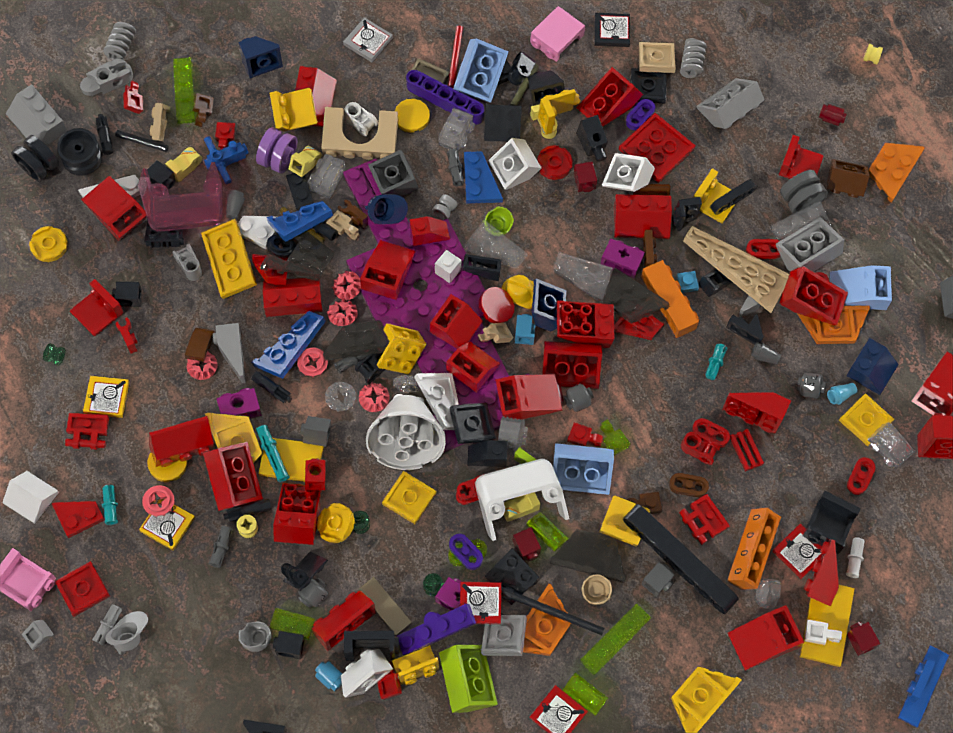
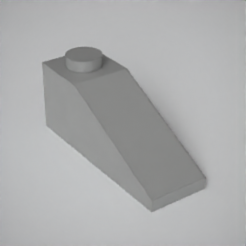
M239 323L216 325V333H213L214 344H218L220 352L241 383H246Z

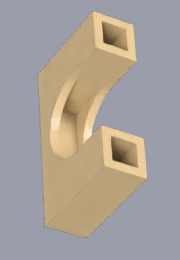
M325 107L321 149L322 153L327 157L339 155L350 159L362 157L363 159L371 160L373 158L382 159L396 152L398 112L379 110L378 131L375 137L367 143L356 144L350 142L343 134L345 115L343 108Z

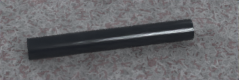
M117 130L115 133L116 137L163 152H167L169 148L168 145Z

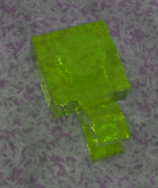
M608 419L601 423L600 428L607 436L603 442L609 449H614V456L631 445L620 428L614 431Z

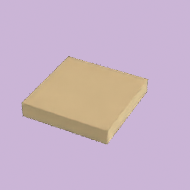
M639 42L640 72L675 73L674 43Z

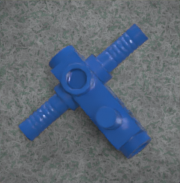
M205 137L204 142L210 152L206 156L207 159L204 160L207 169H211L212 172L215 170L219 171L225 184H230L232 180L226 170V166L246 158V154H249L246 145L230 141L229 147L217 150L211 137Z

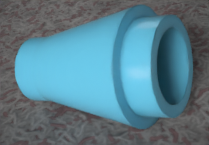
M854 383L833 386L827 392L828 399L832 404L839 405L857 393V387Z

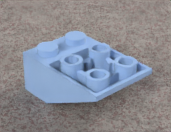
M871 265L831 271L829 273L830 282L848 292L844 306H870V309L887 310L892 301L891 267Z

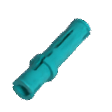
M267 425L259 426L255 431L262 443L261 448L266 452L277 481L284 482L290 476L276 448L277 443L275 439H272Z

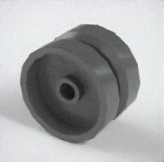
M814 170L797 174L780 189V194L786 202H789L788 206L794 215L804 214L814 209L828 196V191L822 183H819L820 179Z

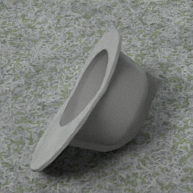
M136 611L125 615L106 634V642L113 645L120 655L136 648L140 643V633L148 623L147 614Z

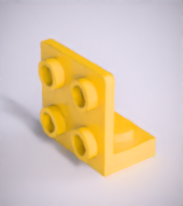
M310 88L285 94L277 91L270 92L276 129L284 132L317 124L312 90Z
M575 89L564 90L559 94L547 95L541 99L538 119L545 135L553 132L557 114L573 109L576 96Z
M711 169L693 198L701 197L702 205L700 212L723 223L735 205L718 215H715L710 209V205L716 199L731 191V189L722 185L716 179L718 171Z
M386 324L383 330L390 342L379 359L377 366L381 369L409 374L425 348L426 343L416 330Z
M613 496L599 532L637 547L641 538L637 535V532L632 531L623 521V517L636 504L618 496Z
M430 646L392 660L401 685H411L417 682V678L425 676V678L431 677L439 670V660L437 657H434Z

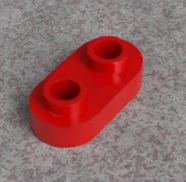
M752 239L746 246V253L758 259H777L780 257V253L776 243L780 241L777 239Z
M703 418L696 420L693 424L692 432L717 442L721 448L728 444L730 434L727 429ZM703 428L705 432H700L698 429ZM716 437H721L722 441H718Z
M860 458L856 462L847 481V488L854 495H861L865 492L875 472V463L870 458ZM861 467H865L867 471H862ZM854 483H857L860 488L854 487Z

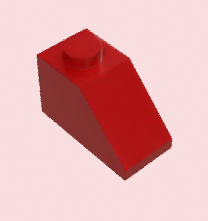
M429 216L409 219L413 246L450 240L447 222Z

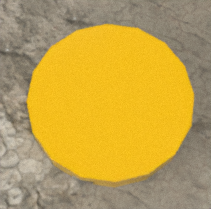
M406 99L395 108V111L398 112V127L405 132L414 133L418 130L421 131L429 123V109L421 100Z
M46 226L33 233L29 246L36 259L42 262H52L65 254L68 242L62 230Z
M151 453L147 460L151 475L161 482L179 479L187 468V461L181 462L180 460L174 461L167 467H156Z
M333 503L321 511L317 521V529L322 539L330 543H340L350 536L355 520L350 508L341 503Z

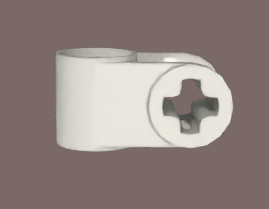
M351 102L346 105V122L361 135L367 136L368 131L378 125L376 117L367 112L358 103Z

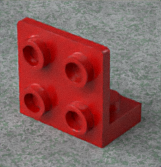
M793 135L779 176L791 179L797 174L808 170H814L818 175L824 156L801 148V145L798 144L800 137Z
M94 279L89 283L92 289L90 294L74 306L70 312L93 336H96L124 312L120 303Z

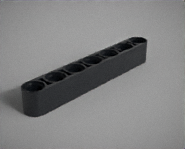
M636 504L623 517L624 523L632 531L637 532V535L720 613L726 614L739 600L738 596L641 505Z

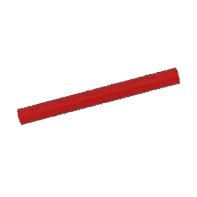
M456 26L448 86L454 88L463 33L462 26Z

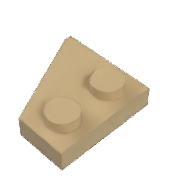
M155 103V107L152 108V118H154L153 125L150 127L152 140H164L167 120H165L166 112H170V106Z

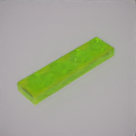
M191 57L173 59L177 124L195 122V112L192 111L194 103Z
M636 603L580 659V662L595 676L640 631L651 617Z

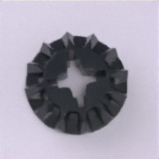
M279 234L268 238L266 247H268V252L273 253V256L278 255L280 258L283 256L288 258L290 255H294L296 243L293 239L285 242Z

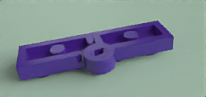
M464 604L441 616L436 612H428L424 617V624L397 636L399 637L402 654L407 655L476 624L470 604Z

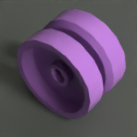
M274 127L269 128L258 146L256 154L257 164L266 168L271 166L273 171L283 174L289 168L291 156L296 152L297 137L288 133L283 135L281 130Z

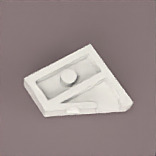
M242 216L238 222L242 238L267 249L266 243L268 238L277 233L267 221L266 217L269 216Z

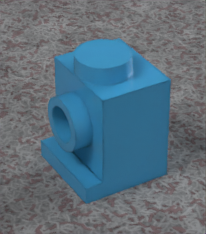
M517 315L515 343L534 345L535 323H532V315Z

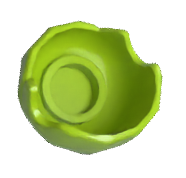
M499 206L487 213L484 225L491 235L503 236L511 230L514 218L507 208Z

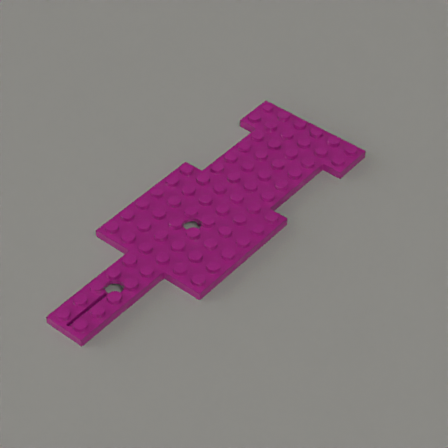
M376 158L343 171V176L360 210L367 216L368 212L365 206L368 205L370 199L375 197V195H382L368 164L377 161ZM368 216V226L377 244L382 240L416 251L397 300L360 290L386 345L390 342L383 330L386 324L416 330L426 343L425 348L416 361L421 373H449L446 371V361L457 348L430 333V322L450 294L467 303L481 319L484 318L482 309H479V298L486 291L477 275L462 271L466 252L448 219L442 221L447 222L450 240L413 246L410 223L407 217L396 224H375ZM375 248L346 260L350 272L353 271L361 278L366 263ZM446 250L461 259V271L451 283L435 273V263ZM418 280L426 281L428 284L427 289L421 292L414 289V282H418ZM481 324L469 342H472L498 361L500 366L477 393L454 376L453 380L459 405L487 403L495 431L513 423H505L495 380L508 377L509 375L491 340L487 342L480 341L478 335L484 334V326ZM443 430L445 434V449L443 453L463 445L457 443L455 430Z

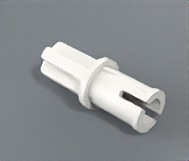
M857 537L852 540L851 551L847 556L849 562L846 576L859 577L861 561L864 560L862 557L864 539Z

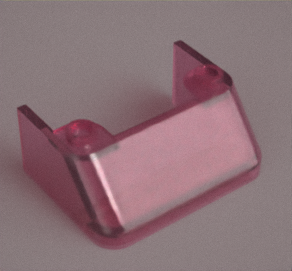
M211 162L205 178L206 181L203 185L204 192L169 195L167 187L163 184H151L147 168L142 169L138 187L149 225L153 230L168 231L214 226L221 222L223 216V187L215 162Z

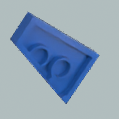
M464 152L466 204L503 202L483 152Z
M323 201L303 206L300 208V211L293 213L286 211L283 212V216L276 218L269 216L266 218L270 226L286 242L332 217L333 213Z

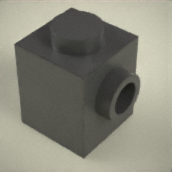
M308 416L306 423H302L300 434L303 435V443L326 447L330 436L331 419Z
M658 562L643 579L641 585L657 598L663 590L667 592L674 584L672 582L674 577L673 571L666 564L662 565Z

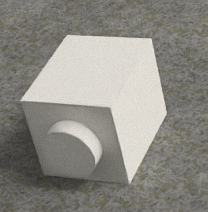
M448 250L435 263V273L449 283L461 271V259Z

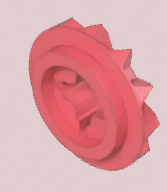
M345 271V273L338 274L339 276L334 280V286L332 287L334 294L341 300L355 298L361 290L360 277L353 271ZM346 281L350 283V285L347 286V289L342 287L346 284Z
M335 301L334 305H330L329 311H327L328 319L334 325L347 326L356 320L358 316L357 307L351 301ZM341 309L345 311L346 316L342 313H339V310Z
M308 348L298 358L297 365L299 371L305 376L314 378V376L321 375L327 369L328 358L322 350ZM309 357L313 361L317 360V368L313 367V365L308 366L310 364Z
M207 351L204 361L207 364L204 365L203 371L200 366H197L200 364V361L187 359L186 367L190 376L197 380H205L212 377L218 367L215 356Z
M372 382L371 384L364 385L359 393L360 405L369 412H379L389 403V392L381 383L376 384ZM372 391H374V393H376V395L379 396L375 400L376 403H374L372 398H369L370 396H372Z
M153 486L145 492L142 504L148 514L155 517L165 516L166 513L172 511V507L175 504L174 495L165 486ZM156 495L161 500L164 499L161 508L158 504H154L156 502Z

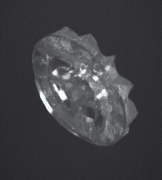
M411 375L397 376L393 379V386L400 391L417 392L421 390L416 379Z
M336 382L326 390L325 400L330 409H334L337 412L346 411L353 407L356 393L350 384ZM338 391L341 393L342 396L346 395L344 397V403L340 402L339 399H336L338 398Z

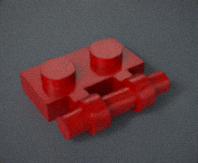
M69 413L66 432L74 435L73 439L65 440V446L73 447V449L89 447L91 450L105 448L106 441L98 439L99 436H107L109 416ZM81 435H91V440L81 439Z
M708 494L691 503L692 513L689 514L685 508L679 512L683 518V523L688 525L693 532L692 536L695 540L698 539L701 545L708 541L704 536L705 533L709 532L711 537L714 538L730 527ZM697 517L704 525L701 528H699L694 521V519H696Z

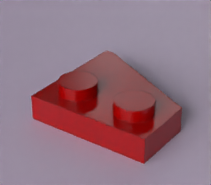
M252 254V263L266 283L286 285L289 258Z
M634 302L614 324V332L652 340L663 328L664 324Z
M96 501L52 503L68 538L105 521Z

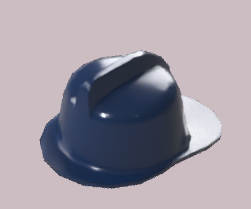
M383 194L370 199L365 209L370 220L375 224H396L406 217L408 205L405 199L399 195Z

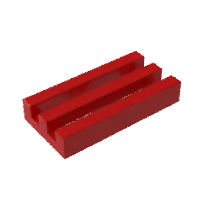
M745 429L743 432H737L735 435H730L732 445L745 472L764 464L748 429ZM743 436H745V438H746V440H747V442H748V444H749V446H750V448H751V450H752V453H753V455H754V457H755L757 463L755 462V460H754V458H753V456H752V454H751V452H750V450H749V447H748V445H747V443H746V441H745V439H744ZM739 438L751 465H748L736 439Z

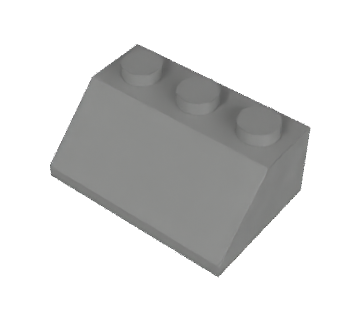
M735 78L696 107L714 127L726 129L731 127L732 123L737 119L743 118L747 112L757 108L765 99L757 81Z
M32 84L16 94L6 112V115L25 138L29 135H34L46 146L67 131L63 120Z
M819 217L776 243V247L787 270L792 271L804 266L814 272L843 254L844 239Z

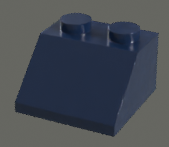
M256 36L245 38L238 42L242 62L249 78L283 67L279 44Z
M534 279L532 316L537 327L551 332L557 329V301H566L567 290L542 280Z
M869 338L846 376L880 395L899 364L885 346Z

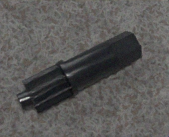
M98 114L96 125L102 153L110 155L113 153L107 116L104 117L103 114Z
M258 371L252 375V381L282 403H290L292 401L291 393L281 387V385L276 384Z
M267 498L226 510L227 513L223 515L224 519H229L230 522L239 519L243 515H254L272 510L270 500Z

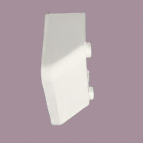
M538 459L479 476L475 482L486 531L492 541L496 540L492 520L503 516L505 512L503 501L542 491L543 498L549 503H557L559 514L565 520L569 519L563 490L552 464L546 459Z

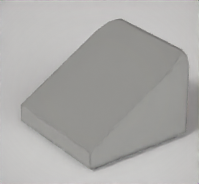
M748 296L738 316L746 317L757 311L760 304Z
M36 620L21 635L32 650H35L54 634L44 620Z

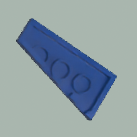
M308 311L291 326L292 330L287 334H282L274 346L266 348L263 351L264 354L259 359L255 358L251 363L254 367L283 379L326 322L325 318Z

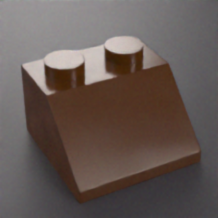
M832 159L827 189L837 194L841 192L848 193L849 196L854 198L864 197L869 180L868 167Z

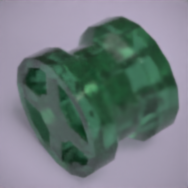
M49 343L43 352V361H51L57 366L61 365L66 349L64 347H55L54 344Z
M364 511L354 512L355 521L352 531L357 534L366 533L370 528L368 514Z
M436 573L428 574L423 580L424 592L431 597H435L443 586V579Z

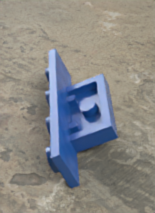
M931 645L929 646L922 663L920 662L915 670V674H917L915 680H912L907 688L909 693L898 716L899 719L916 728L918 727L949 654Z

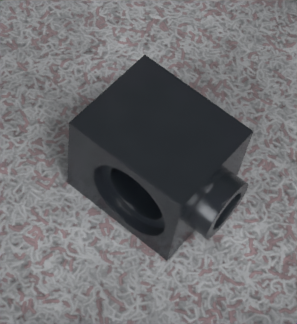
M158 160L144 172L147 181L162 193H165L167 189H171L175 184L176 179L173 171Z
M116 281V288H113L112 296L120 303L121 307H141L142 288L139 282Z
M279 631L278 637L275 636L273 641V649H275L276 655L301 659L305 643L304 635Z

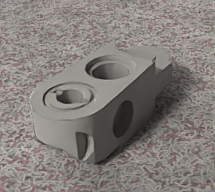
M122 59L108 61L86 73L87 77L80 83L82 93L87 96H94L100 92L106 94L128 84L132 80L133 72L131 66Z

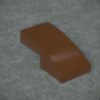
M195 328L185 352V359L204 362L207 350L211 347L213 333L215 332L213 330Z

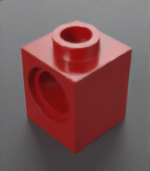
M318 458L305 460V490H325V460ZM316 471V472H319L320 474H318V475H312L311 473Z

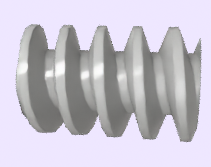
M125 22L115 23L103 49L105 56L110 60H124L123 57L127 54L126 51H128L129 45H131L136 29Z
M695 38L685 40L680 69L683 77L695 78L703 72L702 67L704 66L703 61L705 60L704 55L707 48L705 42Z

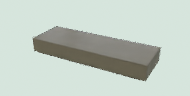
M374 577L358 589V591H362L374 602L376 613L389 629L394 631L396 637L412 624L410 619Z

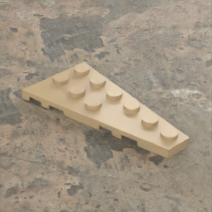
M692 226L683 242L767 311L772 313L784 291L789 274Z

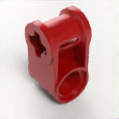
M696 432L687 433L681 442V449L684 453L708 465L713 464V458L721 448L717 442L707 439ZM687 440L693 441L695 446H690Z
M479 476L462 482L457 486L456 500L458 503L467 505L479 500L475 487V482Z

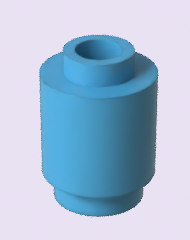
M330 661L327 663L321 662L315 669L317 672L315 677L329 690L332 689L335 692L342 685V673Z

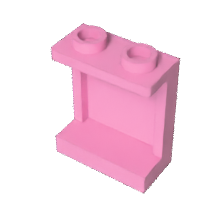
M558 6L531 32L530 42L534 48L540 49L549 59L557 62L560 54L576 38L580 40L584 36L585 25Z
M14 548L11 549L0 564V592L29 611L37 608L42 602L45 592L50 591L54 586L56 578L51 572H47L31 562Z

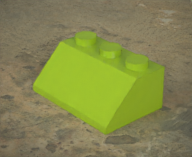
M454 645L439 652L452 713L470 712L498 705L487 656H483L481 653L482 645Z

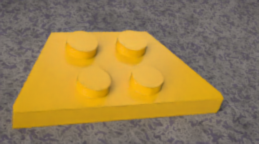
M205 413V416L208 417L217 448L248 442L253 463L263 454L249 417Z
M698 666L671 697L685 732L697 733L742 680L738 677L733 678L723 675L724 673L712 672Z

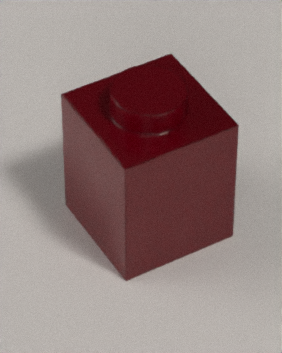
M593 161L575 164L574 177L578 192H591L595 190L597 177Z
M531 527L513 535L512 541L519 556L524 561H533L539 557L541 547Z
M860 621L850 626L851 630L847 633V637L858 656L877 648L881 644L869 622L862 624Z

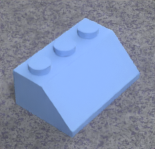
M477 38L470 39L453 89L471 98L491 103L509 51Z
M555 443L553 468L562 490L609 495L614 463V449Z

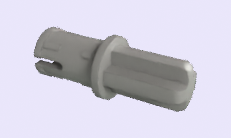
M113 604L110 606L103 621H100L101 625L92 639L97 643L99 641V644L105 645L106 634L114 627L122 612L120 607Z

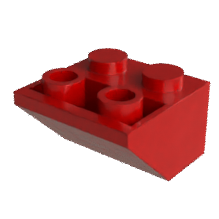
M450 294L430 322V333L458 349L471 340L483 323V320L467 303Z
M472 342L460 346L446 361V371L452 373L454 377L476 393L500 366L498 361Z

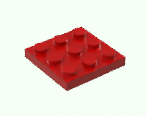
M654 113L619 146L618 150L626 155L646 157L655 168L652 178L660 183L695 149L696 145L658 114Z

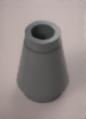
M230 190L229 194H227L226 217L237 219L245 201L244 193Z
M756 342L751 352V356L755 360L776 365L781 357V354L763 342Z

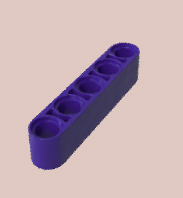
M411 70L407 73V89L411 93L471 124L478 125L483 122L484 106L482 103L418 70Z

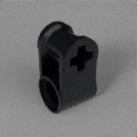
M520 51L512 62V67L508 73V80L513 85H520L523 79L531 74L536 61L523 51Z
M380 347L375 349L356 365L355 371L360 372L368 384L386 370L377 366V359L382 356L386 348Z

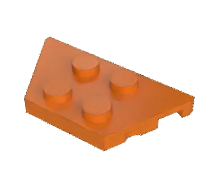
M885 143L868 171L869 176L876 182L880 190L883 189L887 194L889 202L892 203L925 147Z
M843 306L836 326L798 313L797 315L816 344H855L870 306Z
M548 584L537 601L566 612L552 585ZM532 608L527 615L523 652L551 656L572 623Z

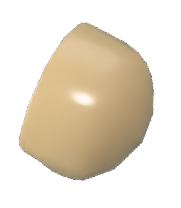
M599 574L591 575L583 582L581 588L582 595L588 603L602 605L610 599L612 585L606 577Z

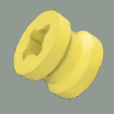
M869 44L863 61H872L873 64L877 65L883 48H876Z
M243 515L238 519L237 528L242 537L252 538L257 534L258 525L253 516Z

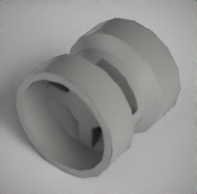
M443 194L439 199V204H436L432 211L438 218L442 220L448 219L450 212L457 207V202L452 197Z

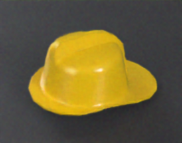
M515 275L507 279L503 283L502 289L508 292L513 303L523 308L532 309L534 281L529 280L524 275Z

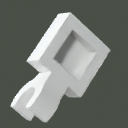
M807 620L805 642L822 645L826 644V639L832 642H840L842 631L829 630L828 623Z

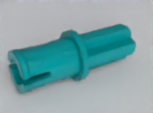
M716 344L714 353L708 360L707 379L715 380L719 368L723 366V358L728 349L723 344Z
M105 485L102 488L104 501L102 508H104L105 524L114 525L118 523L116 511L118 503L115 500V487L113 485Z

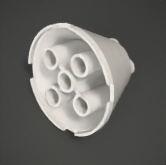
M397 394L369 427L366 435V446L369 453H372L379 463L394 469L414 470L423 468V465L430 461L432 463L435 462L442 455L445 449V434L442 427L425 405L423 398Z

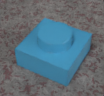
M695 271L677 273L676 279L681 286L682 293L698 291L699 286Z

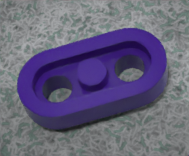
M649 99L641 100L627 115V127L631 130H637L654 114L655 104Z
M455 534L450 538V551L467 569L476 570L482 565V553L465 535ZM461 543L463 547L457 548L455 545ZM471 557H474L476 559V562L471 563L469 559Z

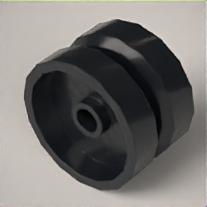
M74 128L66 131L60 137L57 143V151L68 172L77 176H84L93 173L99 168L102 162V152L92 132L83 128Z
M29 135L23 141L24 147L17 146L11 152L16 163L37 182H41L47 177L46 170L53 171L59 166V161L54 153L34 135Z

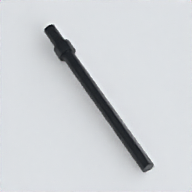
M501 586V595L504 599L509 601L511 599L601 636L603 634L604 627L514 592V589L510 587L504 588Z

